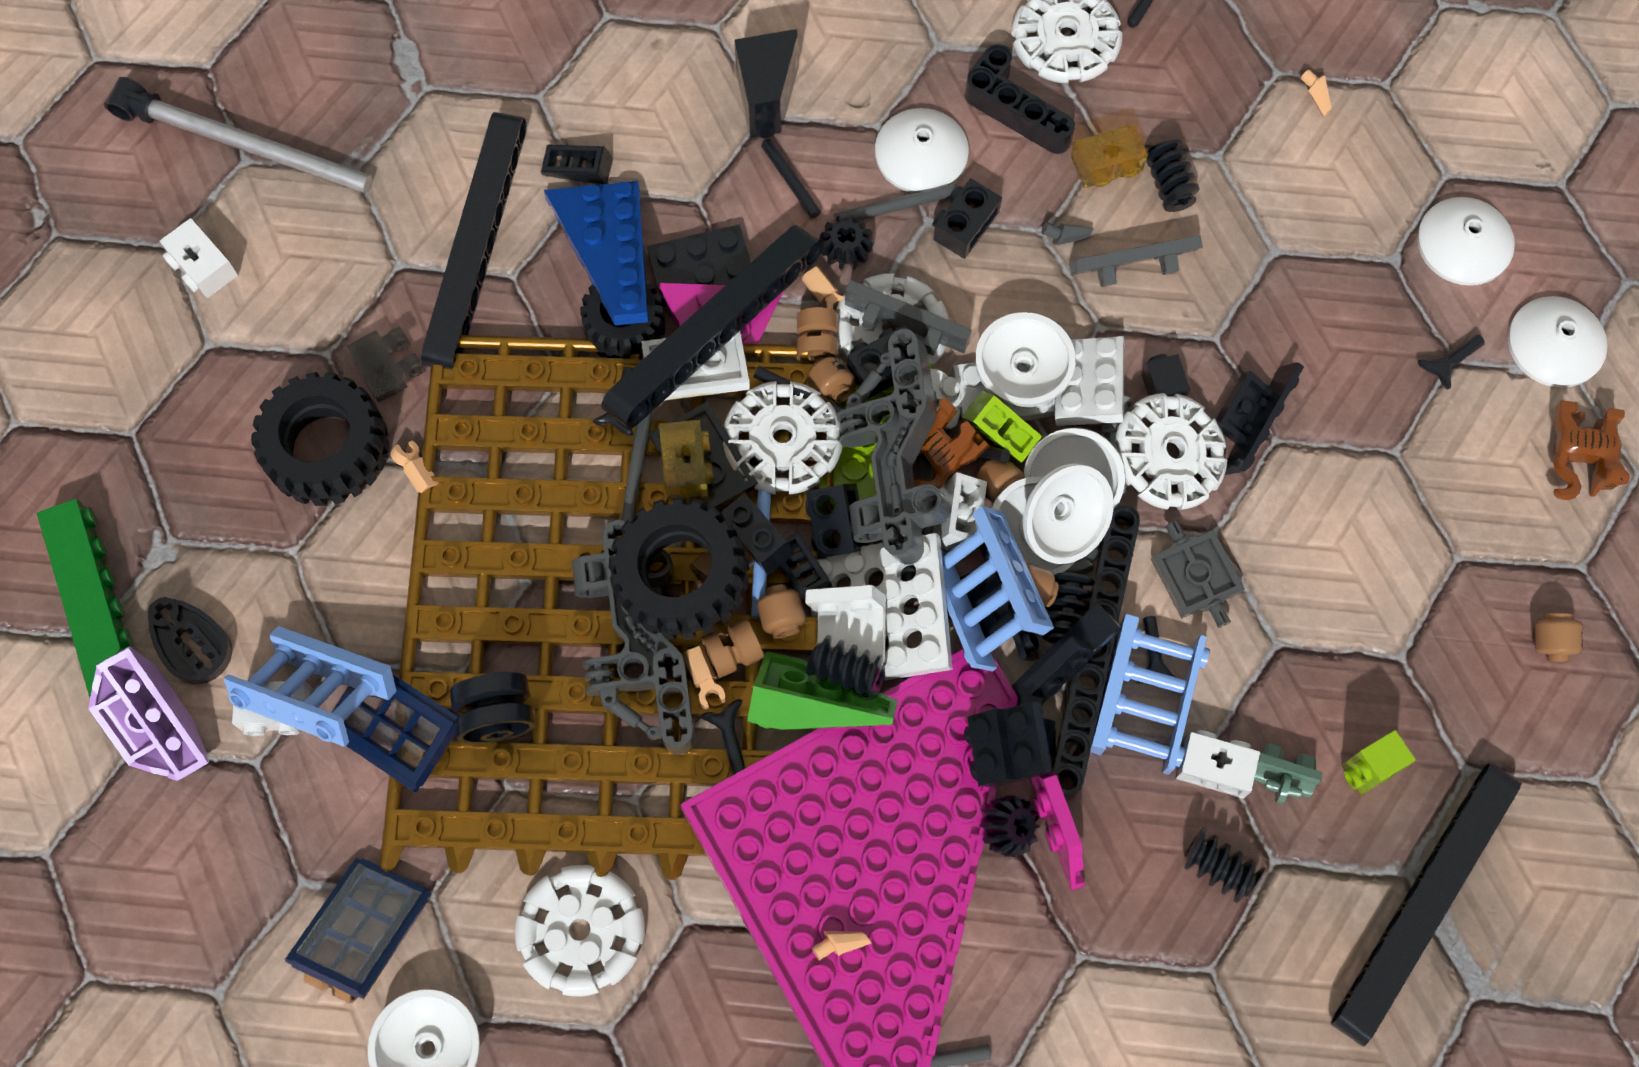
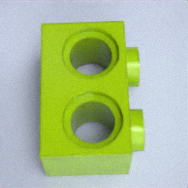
M984 391L979 393L961 416L997 448L1009 450L1010 458L1021 463L1043 437L995 395Z
M1394 730L1358 752L1341 766L1345 770L1343 774L1347 783L1363 795L1414 763L1416 759L1397 731Z

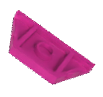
M659 283L658 293L661 297H664L671 310V317L676 326L680 327L725 285ZM782 293L740 331L742 343H759Z
M1052 771V773L1030 778L1036 797L1033 798L1035 811L1038 812L1037 816L1039 819L1044 817L1049 830L1045 832L1048 847L1051 852H1057L1070 890L1084 887L1085 882L1080 873L1081 870H1084L1082 842L1057 775Z

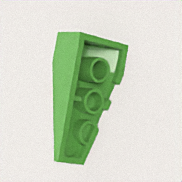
M766 651L753 686L747 722L758 724L763 728H776L780 730L893 724L898 700L879 693L872 700L868 697V691L864 695H859L855 692V687L851 690H846L842 687V683L838 685L831 684L829 677L822 681L817 678L816 673L809 676L806 673L808 662L802 659Z

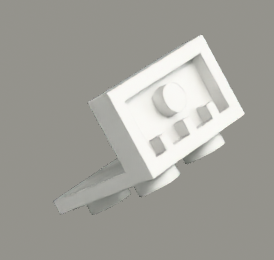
M873 585L806 590L805 604L818 613L817 644L819 642L822 643L824 638L830 635L832 636L831 647H835L839 640H844V652H848L851 646L855 644L858 647V657H861L863 652L868 649L871 652V662H874L879 654L883 655V663L885 662V594Z

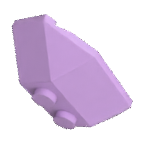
M128 646L97 664L88 709L129 766L154 774L168 776L169 779L178 781L209 763L195 721L153 662Z

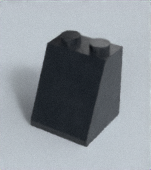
M797 29L734 40L736 72L750 138H768L782 131L798 72Z

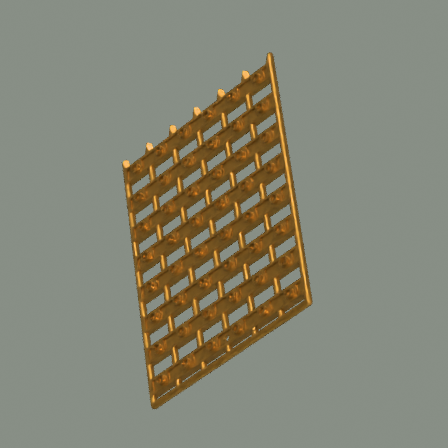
M462 335V338L459 340L461 345H458V348L498 349V355L455 354L454 367L452 369L443 368L441 365H431L422 459L425 469L428 472L432 471L434 474L436 450L489 451L487 478L430 476L433 481L439 482V484L430 487L422 493L418 492L399 678L446 709L453 710L449 692L451 687L463 680L485 675L483 674L485 644L540 645L538 675H526L530 697L524 702L530 705L533 712H535L536 727L533 729L532 744L498 742L466 744L459 741H451L428 778L459 779L456 811L401 810L402 783L389 775L380 867L385 871L393 870L399 861L404 847L445 849L450 870L460 874L468 868L475 850L516 851L521 872L532 876L538 872L546 852L587 853L589 864L595 867L594 872L598 877H603L611 871L617 854L658 855L663 875L669 880H676L681 876L688 856L708 857L687 818H682L683 811L680 805L683 803L684 786H714L733 776L726 749L691 748L687 753L673 754L663 747L616 746L618 716L603 707L601 696L586 695L585 689L590 686V683L585 681V677L552 676L554 646L609 647L608 655L618 654L625 647L614 631L611 611L557 609L559 580L574 581L572 560L582 556L604 553L603 545L562 544L564 516L604 517L621 520L636 426L631 428L634 435L628 436L612 425H595L593 423L594 419L571 418L573 392L607 393L621 379L624 367L634 368L643 360L641 359L643 351L640 354L628 355V359L576 357V351H599L586 338ZM742 343L745 356L759 357V362H746L750 390L764 384V382L754 378L758 366L766 368L790 381L810 386L808 376L813 364L772 363V357L797 358V345ZM511 349L563 351V357L511 355ZM803 353L801 357L808 358V353ZM827 353V357H835L833 354ZM812 355V357H823V355ZM442 389L494 390L492 416L440 414ZM749 390L691 397V410L704 404L705 396L746 397V392ZM507 392H560L558 418L505 416ZM777 397L780 399H790V397ZM651 420L649 433L671 421ZM780 429L774 433L773 438L779 443H786L791 440L792 434L788 430ZM749 432L739 434V440H749ZM816 432L817 440H826V434L824 432ZM648 434L645 456H660ZM502 452L555 453L553 480L500 478ZM568 454L622 455L620 482L567 480ZM755 456L752 458L754 459L755 468L761 462ZM810 456L807 461H815V460ZM834 469L830 474L825 473L823 475L826 487L834 486ZM640 483L636 512L643 507L648 512L654 509L653 502L662 499L666 505L673 504V498H685L687 504L690 503L678 484ZM811 488V489H809V490H807V491L815 490V489H821V488ZM755 489L746 495L757 506L758 490ZM776 491L775 495L771 494L770 522L812 524L805 508L807 500L806 491L789 495V491ZM828 499V509L833 511V506ZM730 504L722 507L721 509H719V511L722 512ZM430 512L483 514L481 542L427 540ZM497 514L550 516L548 544L494 542ZM683 541V548L665 547L664 550L670 554L674 568V577L669 584H681L680 596L692 593L695 584L702 585V583L693 574L689 565L702 552H708L706 548H697V543ZM811 551L817 560L821 559L817 558V552ZM805 559L801 561L800 563L792 566L790 569H795L796 567L807 562V560ZM656 562L650 566L649 571L660 573L665 570L667 565L662 562ZM753 564L746 571L749 579L748 615L731 614L732 617L725 624L721 620L713 624L715 631L719 629L722 632H726L728 625L747 618L762 652L811 653L817 645V611L816 617H806V621L800 627L799 633L785 638H774L773 634L766 633L763 630L760 619L751 618ZM777 568L769 576L767 575L766 587L780 584L791 587L780 568ZM813 571L797 579L798 582L812 575ZM423 576L477 578L475 607L420 605ZM491 578L545 580L543 609L488 607ZM701 630L696 632V638L685 640L683 635H677L675 640L666 639L683 654L687 650L703 646L701 637L706 634ZM416 643H471L469 673L414 672ZM759 661L745 666V682L714 681L715 684L723 688L726 702L721 703L719 696L711 693L706 697L709 706L707 710L701 707L699 702L700 688L694 687L687 670L692 717H700L701 714L706 712L720 713L737 699L743 700L736 718L743 719L741 753L746 768L776 752L756 750L757 724L747 722L753 686L759 673ZM617 668L610 669L615 673V678L611 682L621 680ZM668 679L669 682H675L674 679ZM655 690L618 694V699L639 715L659 716ZM678 694L669 695L664 704L669 708L678 707L682 703L683 697ZM399 701L396 703L395 723L405 728L409 722L410 708ZM549 713L604 714L602 746L546 744ZM673 720L675 731L673 738L675 742H679L683 733L679 720ZM396 731L393 732L392 747L400 736ZM406 739L396 756L417 768L426 751ZM422 740L430 746L433 742L432 740ZM473 779L529 781L527 813L470 812ZM543 781L600 783L598 814H541ZM614 783L670 785L668 818L612 816Z

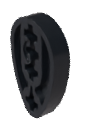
M168 597L159 598L150 605L148 622L152 643L159 658L170 673L179 680L189 684H204L216 679L225 671L231 660L232 643L226 631L209 615L184 601ZM164 608L170 611L171 619L175 622V625L169 620L162 618L161 611ZM187 632L191 635L190 638L200 647L203 646L201 651L208 658L212 659L211 663L213 666L210 669L203 667L204 663L196 655H192L194 653L193 650L183 642L181 637L183 633Z

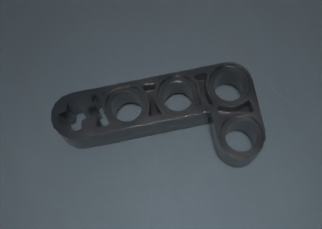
M1002 44L989 46L967 76L965 90L967 102L1054 154L1066 152L1071 145L1075 130L1073 119L1066 113L1008 80L1012 62L1010 49ZM1002 101H1008L1010 104L1002 103ZM1029 116H1033V117H1036L1037 119H1036V120H1032V119H1030V118H1028V117H1029Z

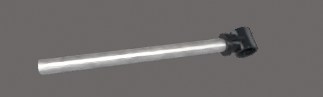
M127 77L118 78L104 102V107L111 114L125 121H133L135 116L149 124L158 120L363 193H367L372 185V176L364 172L161 102L159 94L151 91L147 92L142 85Z

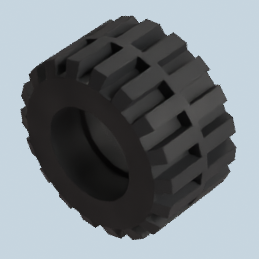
M652 283L646 284L648 322L635 323L622 328L606 323L609 314L595 286L591 285L588 288L590 295L584 294L583 306L580 307V314L585 335L599 351L596 353L600 356L606 353L607 358L628 359V355L640 354L642 351L641 341L661 339L660 335H664L665 317L662 300L659 293H656V288Z

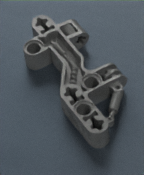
M899 329L890 336L888 341L889 352L881 355V363L875 371L871 370L858 390L848 397L847 408L837 413V420L841 423L839 430L843 434L840 437L842 446L851 448L877 443L871 455L876 496L856 501L849 506L854 541L869 543L883 540L885 549L902 564L912 565L918 562L924 553L921 529L945 522L952 512V505L947 497L934 485L925 484L915 487L912 466L935 423L937 409L927 349L914 332L909 329ZM886 366H891L894 392L889 396L865 402L882 379L880 375ZM917 375V378L912 383L907 384L911 377ZM890 414L886 422L880 423L884 416ZM937 499L936 505L932 509L926 510L928 503Z
M614 520L609 522L603 530L604 553L582 556L572 560L575 596L580 598L609 596L612 625L617 638L625 645L623 651L618 654L591 658L582 663L583 668L589 671V673L585 674V681L590 683V686L586 687L585 693L589 696H601L602 705L606 710H610L633 728L637 726L647 733L649 739H663L664 745L669 752L684 754L692 748L695 740L685 662L682 654L660 632L653 634L647 631L640 623L637 624L617 599V594L610 582V577L613 573L608 568L609 557L615 556V552L611 548L614 539L617 536L624 535L620 528L625 521ZM664 549L656 555L651 565L656 562H662L667 566L660 573L649 571L648 581L651 588L666 586L674 577L672 559L670 554ZM672 661L674 664L673 676L675 682L668 681L665 670L666 662ZM639 665L644 668L641 676L635 679L626 676V672L631 666ZM617 668L621 680L611 682L615 678V673L610 669ZM655 690L660 726L650 727L644 723L641 715L618 699V694ZM678 694L683 697V701L678 707L669 708L664 704L666 698L669 695ZM672 720H679L683 733L679 742H675L673 738L675 731Z

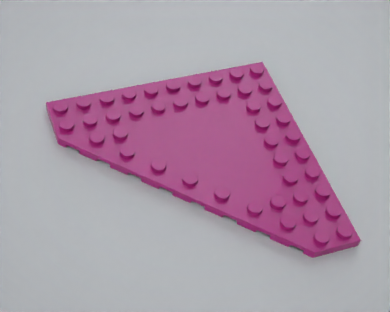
M964 649L952 655L953 670L913 676L882 693L898 700L892 725L818 728L680 805L823 1067L931 1066L941 1030L940 1023L944 1006L947 1004L952 983L957 953H959L963 936L966 912L971 901L977 876V865L985 842L982 838L986 831L979 826L986 821L982 811L990 808V801L995 799L997 787L978 786V782L973 779L970 773V763L974 760L972 746L966 742L964 730L969 726L967 717L992 709H1007L1016 706L1018 696L995 658L994 661L997 668L994 671L973 668L966 661L963 654ZM825 931L863 932L871 941V944L843 953L840 956L832 952L820 961L812 951V947L826 939Z

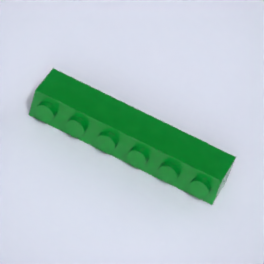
M73 499L37 512V517L90 697L97 664L128 646L133 647L134 644L130 632L127 628H123L120 618L125 615L120 600L114 597L112 587L115 586V579L110 568L105 567L103 556H106L107 553L101 538L96 537L94 527L98 525L95 513L91 507L86 508L79 500Z

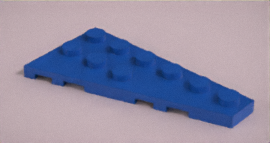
M639 181L544 190L548 205L552 207L558 223H561L566 238L581 265L588 272L592 285L598 290L601 301L614 325L648 322Z

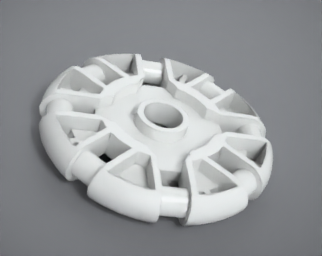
M1027 0L1025 6H1020L1012 24V36L1015 37L1013 46L1022 63L1028 69L1034 68L1039 72L1038 76L1044 79L1067 84L1069 80L1088 81L1105 72L1108 68L1107 64L1114 62L1119 54L1123 35L1119 31L1121 22L1115 9L1107 0H1066V2L1060 3L1058 1L1061 0ZM1089 6L1093 10L1088 14L1083 8L1085 9ZM1041 11H1042V12L1045 13V14H1043V16L1041 17V16H1040L1039 14H1037L1036 12H1041ZM1068 27L1075 31L1076 34L1064 36L1059 30ZM1099 27H1102L1106 31H1099ZM1036 32V36L1034 37L1027 36L1029 33ZM1094 48L1101 52L1099 56L1092 52ZM1043 52L1047 61L1039 57ZM1077 61L1078 67L1068 68L1067 62Z
M895 273L874 275L863 280L864 283L862 285L916 307L924 304L928 312L949 320L943 302L937 301L933 296L935 291L916 278L907 276V279L895 277ZM892 290L903 291L904 297L892 294ZM845 295L836 308V312L839 314V334L835 337L839 340V353L844 354L848 359L850 351L855 346L864 342L870 344L879 339V335L883 332L882 327L888 323L879 319L874 331L862 327L864 313L846 306ZM850 319L859 320V327L852 326L849 323ZM915 334L923 343L925 338H922V336ZM939 344L934 356L928 354L929 363H932L934 366L941 358L946 346ZM865 363L862 365V368L870 372L873 369L876 370L877 366L874 363Z
M773 381L752 388L746 392V397L741 402H735L724 422L723 427L731 439L728 442L734 443L742 456L736 462L731 451L723 442L724 451L734 471L738 470L743 474L739 465L745 461L751 471L749 475L751 477L753 475L758 482L755 489L763 490L773 495L776 494V491H789V495L798 494L815 487L820 483L819 479L825 473L830 474L842 452L843 446L840 443L841 433L839 430L841 423L837 420L835 408L830 402L826 403L819 396L821 395L820 392L799 382L790 381V384H777V381ZM793 387L807 391L811 395L807 399L803 398L804 394L802 393L800 396L793 395ZM777 397H790V406L777 405ZM756 406L761 410L754 416L750 411ZM812 407L816 412L810 416L805 411L806 408ZM785 429L792 434V438L786 443H779L773 438V435L776 431ZM749 432V440H739V434ZM816 432H824L826 440H817ZM754 456L761 462L755 468L748 463ZM810 456L817 462L811 469L804 463ZM776 471L782 473L789 471V478H776Z
M1158 393L1137 401L1133 405L1134 409L1124 414L1123 422L1119 423L1115 434L1114 442L1118 444V453L1125 468V483L1128 486L1131 484L1139 492L1137 496L1143 501L1168 510L1169 507H1176L1177 510L1190 509L1208 500L1209 493L1212 490L1216 491L1222 483L1228 461L1224 458V449L1227 448L1223 431L1217 425L1216 419H1211L1204 412L1205 407L1200 403L1180 394L1166 396L1165 393ZM1168 410H1172L1175 416L1168 417ZM1143 418H1147L1151 422L1149 427L1141 421ZM1194 420L1201 427L1198 433L1189 425ZM1168 442L1174 443L1178 447V459L1172 458L1168 454L1166 449ZM1132 443L1139 444V453H1132ZM1206 449L1211 451V457H1206ZM1145 473L1146 476L1153 480L1148 483L1141 475ZM1197 473L1201 476V483L1194 478ZM1171 484H1178L1177 493H1171Z
M591 865L567 866L561 868L562 872L549 877L546 875L540 879L523 900L525 906L521 916L517 915L515 923V944L517 952H522L525 960L523 966L526 971L541 986L548 990L551 987L563 991L562 995L582 997L599 993L598 989L609 984L614 986L621 981L637 961L635 955L639 944L643 945L645 936L643 911L635 903L634 897L636 894L632 888L611 871L606 876L598 877L594 872L595 867ZM592 884L602 887L599 898L588 894ZM568 885L572 894L564 895L559 900L555 890ZM621 905L625 915L615 920L610 909ZM539 908L548 911L544 924L534 921ZM583 920L589 923L590 933L584 940H574L570 933L571 927L575 922ZM616 936L626 939L621 952L612 949ZM544 941L545 946L550 952L539 956L535 945ZM601 960L605 970L592 976L588 966ZM561 963L573 967L568 977L558 974Z

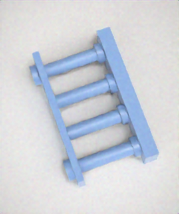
M981 506L972 513L977 523V531L950 552H941L947 610L963 646L964 657L973 668L994 671L997 666L991 654L993 650L1021 630L1044 635L1053 629L1054 626L1004 513ZM985 542L990 553L989 560L960 580L955 564ZM997 571L1002 581V588L973 609L966 593ZM1010 600L1015 611L1014 618L985 639L979 622Z
M1125 614L1120 623L1121 629L1118 631L1090 752L1102 755L1106 750V746L1112 748L1113 745L1165 759L1162 773L1169 775L1175 769V766L1181 767L1186 747L1180 745L1199 668H1205L1209 657L1210 649L1205 647L1207 636L1200 635L1194 642L1193 647L1143 634L1142 629L1137 628L1139 617ZM1138 647L1188 660L1189 665L1185 680L1134 666V662L1129 661L1131 648L1137 650ZM1132 679L1181 693L1177 713L1126 699V695L1120 693L1123 681L1129 682ZM1121 712L1173 726L1169 746L1118 732L1117 728L1112 726L1114 715H1120Z
M280 626L269 634L274 648V655L248 681L229 674L224 678L229 694L228 698L235 707L247 709L315 735L325 742H333L343 747L349 743L344 721L369 695L389 700L397 692L391 666ZM284 664L299 667L276 691L262 687ZM312 674H318L327 678L304 702L290 697ZM340 685H348L355 688L332 713L318 708Z

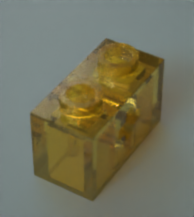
M1134 124L1077 140L1074 143L1071 159L1084 189L1092 186L1102 187L1112 180L1121 177L1132 178L1143 171L1148 157Z
M700 419L659 424L667 500L708 495L707 484L714 483L712 463H705L704 452L710 451L708 431H701ZM684 456H690V463L683 462Z

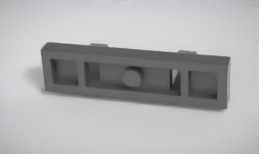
M1201 235L1075 259L1069 262L1071 275L1097 271L1101 287L1117 283L1116 267L1147 260L1159 259L1162 275L1176 273L1179 271L1177 255L1203 248Z
M850 280L845 290V305L864 313L861 326L868 330L874 331L879 319L897 327L906 325L909 330L925 338L923 344L928 354L934 356L939 344L963 354L969 345L972 332L970 328Z

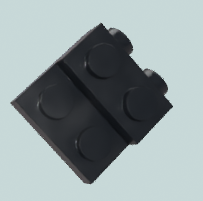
M1031 701L1007 709H992L967 717L969 726L965 728L964 736L966 742L972 746L974 760L970 763V773L973 779L978 782V786L998 787L1052 773L1041 702Z

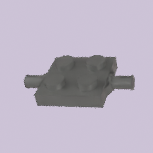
M1178 520L1167 524L1165 528L1168 530L1174 544L1169 549L1153 555L1151 561L1181 619L1197 612L1210 611L1218 628L1231 623V620L1227 616L1222 604L1227 599L1241 594L1245 588L1214 530L1200 536L1186 537Z

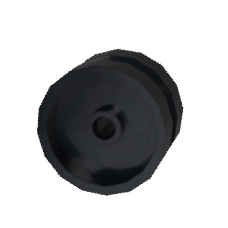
M501 672L475 676L453 685L449 690L453 710L461 713L454 721L456 737L459 742L466 744L498 742L524 735L536 727L533 709L530 705L524 703L530 697L528 679L524 674Z

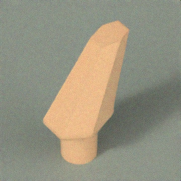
M1307 70L1302 75L1301 80L1310 87L1308 90L1309 95L1313 98L1323 117L1326 118L1332 110L1325 76L1318 78L1311 70Z
M825 931L826 939L812 947V951L820 961L832 952L840 956L843 953L871 944V941L863 932Z

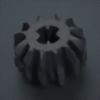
M851 214L847 221H843L838 215L835 218V224L826 223L825 232H821L819 240L824 245L821 254L822 256H827L829 266L839 262L841 271L845 268V264H850L855 270L858 266V261L866 263L868 253L873 251V242L871 241L873 233L871 229H865L866 223L864 220L854 223V217Z
M1007 795L990 801V808L982 811L986 821L979 825L986 831L982 840L990 843V851L1000 853L1005 857H1015L1016 855L1030 852V844L1038 841L1034 834L1035 830L1041 827L1035 823L1034 819L1038 812L1030 809V801L1020 799V797L1015 795Z

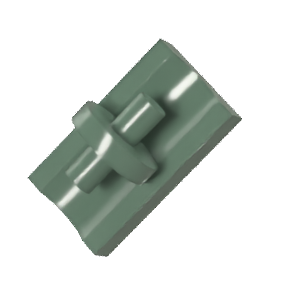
M1270 743L1266 744L1259 756L1254 781L1265 784L1264 788L1275 791V802L1284 804L1287 796L1297 799L1300 796L1311 798L1316 785L1321 782L1323 773L1316 770V758L1301 754L1297 755L1294 763L1282 760L1284 750L1280 746Z

